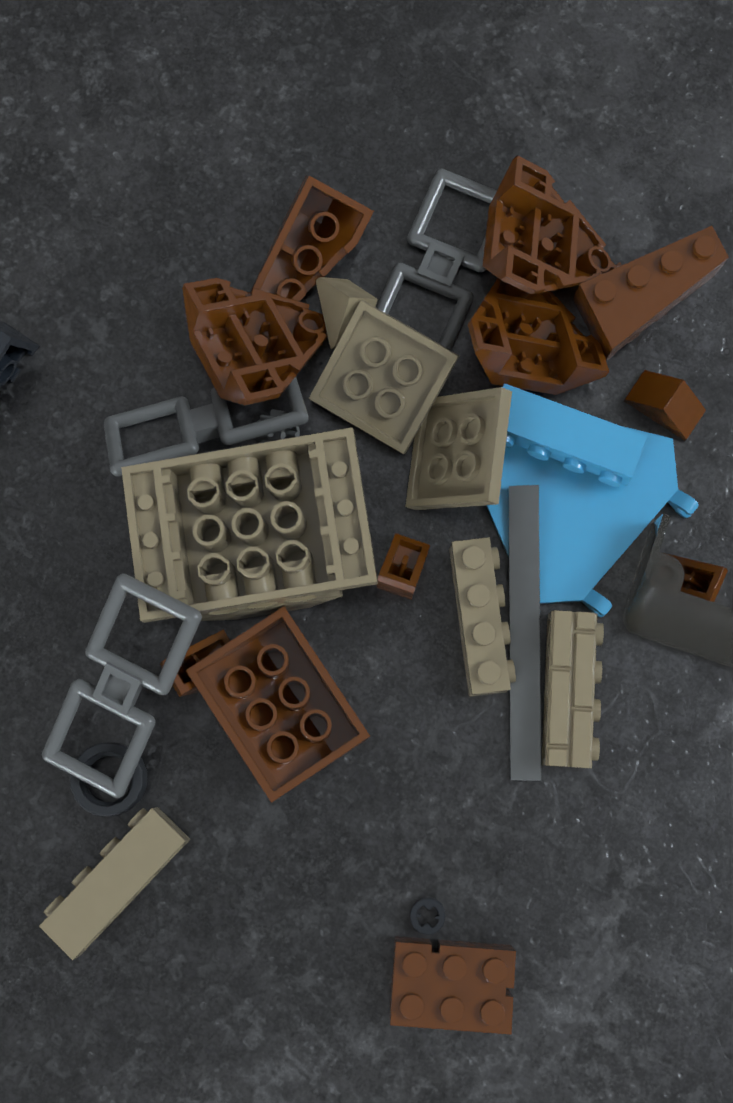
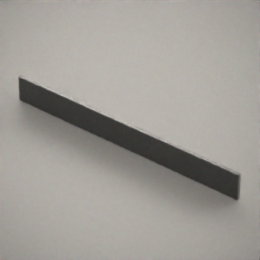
M539 485L509 486L510 660L513 659L516 682L510 683L511 780L542 781Z

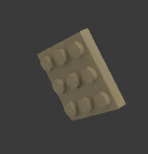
M361 300L309 399L405 454L460 355L366 301Z
M499 387L436 398L414 438L405 507L414 510L499 504L512 391Z

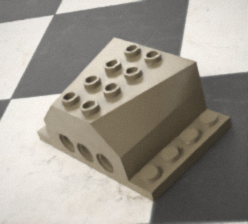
M353 427L121 467L135 579L197 609L202 615L201 621L238 620L273 614L283 606L287 611L310 608L342 597V590L378 584ZM138 598L140 621L146 623L176 618Z

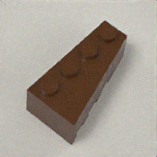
M710 226L579 284L573 301L590 334L601 344L607 361L623 346L638 337L642 331L666 315L680 301L686 299L714 277L729 257L713 226Z

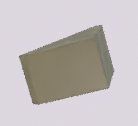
M319 277L316 279V285L330 349H335L360 301L364 300L376 307L378 299L348 279Z

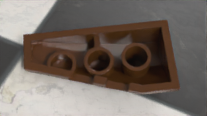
M309 175L305 176L250 293H252L254 288L300 301L316 285V279L325 277L358 244L374 211Z

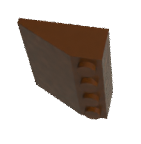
M284 606L186 670L271 803L370 737Z

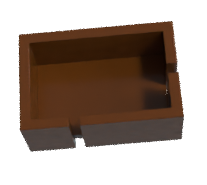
M395 936L390 1025L512 1035L514 997L509 989H506H514L516 950L511 945L438 939V953L431 952L432 944L430 939Z

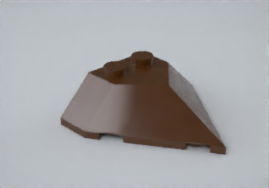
M517 155L512 160L489 206L483 267L500 280L527 293L537 294L577 286L622 266L620 262L617 264L612 262L608 253L603 249L606 246L605 242L573 202L569 200L565 203L552 187V184L556 181L549 172Z
M220 278L184 283L182 290L190 342L221 399L249 405L279 398L328 337L323 314L309 310V304L254 288L252 293L230 287V281Z
M497 278L468 323L474 352L491 384L504 386L505 383L519 389L557 395L606 377L609 373L601 344L592 334L584 336L573 324L576 317L551 291L530 294Z

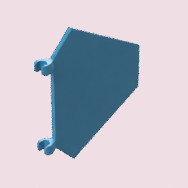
M625 427L648 437L632 479L627 486L620 484L619 487L610 486L599 481V475L584 471L583 474L572 472L563 467V462L550 457L548 460L537 459L527 453L528 449L514 444L513 447H505L499 504L486 505L509 558V486L539 485L540 604L582 601L592 613H597V617H604L611 609L612 604L604 596L593 590L594 586L668 502L683 518H688L698 508V502L678 489L673 438Z

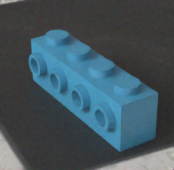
M504 383L503 388L512 391L506 447H513L515 444L528 449L527 453L537 459L548 460L550 457L563 462V467L572 472L583 474L584 471L599 475L598 480L610 486L628 485L635 472L648 437L647 435Z

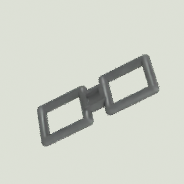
M439 169L435 172L407 235V241L410 245L426 251L419 269L404 263L395 264L376 308L389 314L403 280L456 300V305L439 341V344L452 350L474 299L472 291L453 283L461 266L479 273L486 270L483 267L485 238L476 256L424 235L445 186L490 204L497 190L448 170Z
M295 377L285 389L291 408L290 413L233 428L227 401L219 397L215 387L210 390L212 404L190 409L188 399L184 396H179L106 417L103 425L111 474L119 477L122 476L121 467L195 455L199 451L198 443L220 437L224 445H232L307 423L309 415L297 378ZM176 413L182 443L124 459L120 428Z
M119 574L114 581L85 650V654L89 659L104 666L97 686L83 679H75L71 683L42 751L43 760L114 798H121L127 790L156 723L152 715L135 707V703L142 687L159 695H166L170 692L202 619L200 611L127 574ZM127 593L183 620L159 676L104 649ZM82 698L137 725L114 779L60 751Z

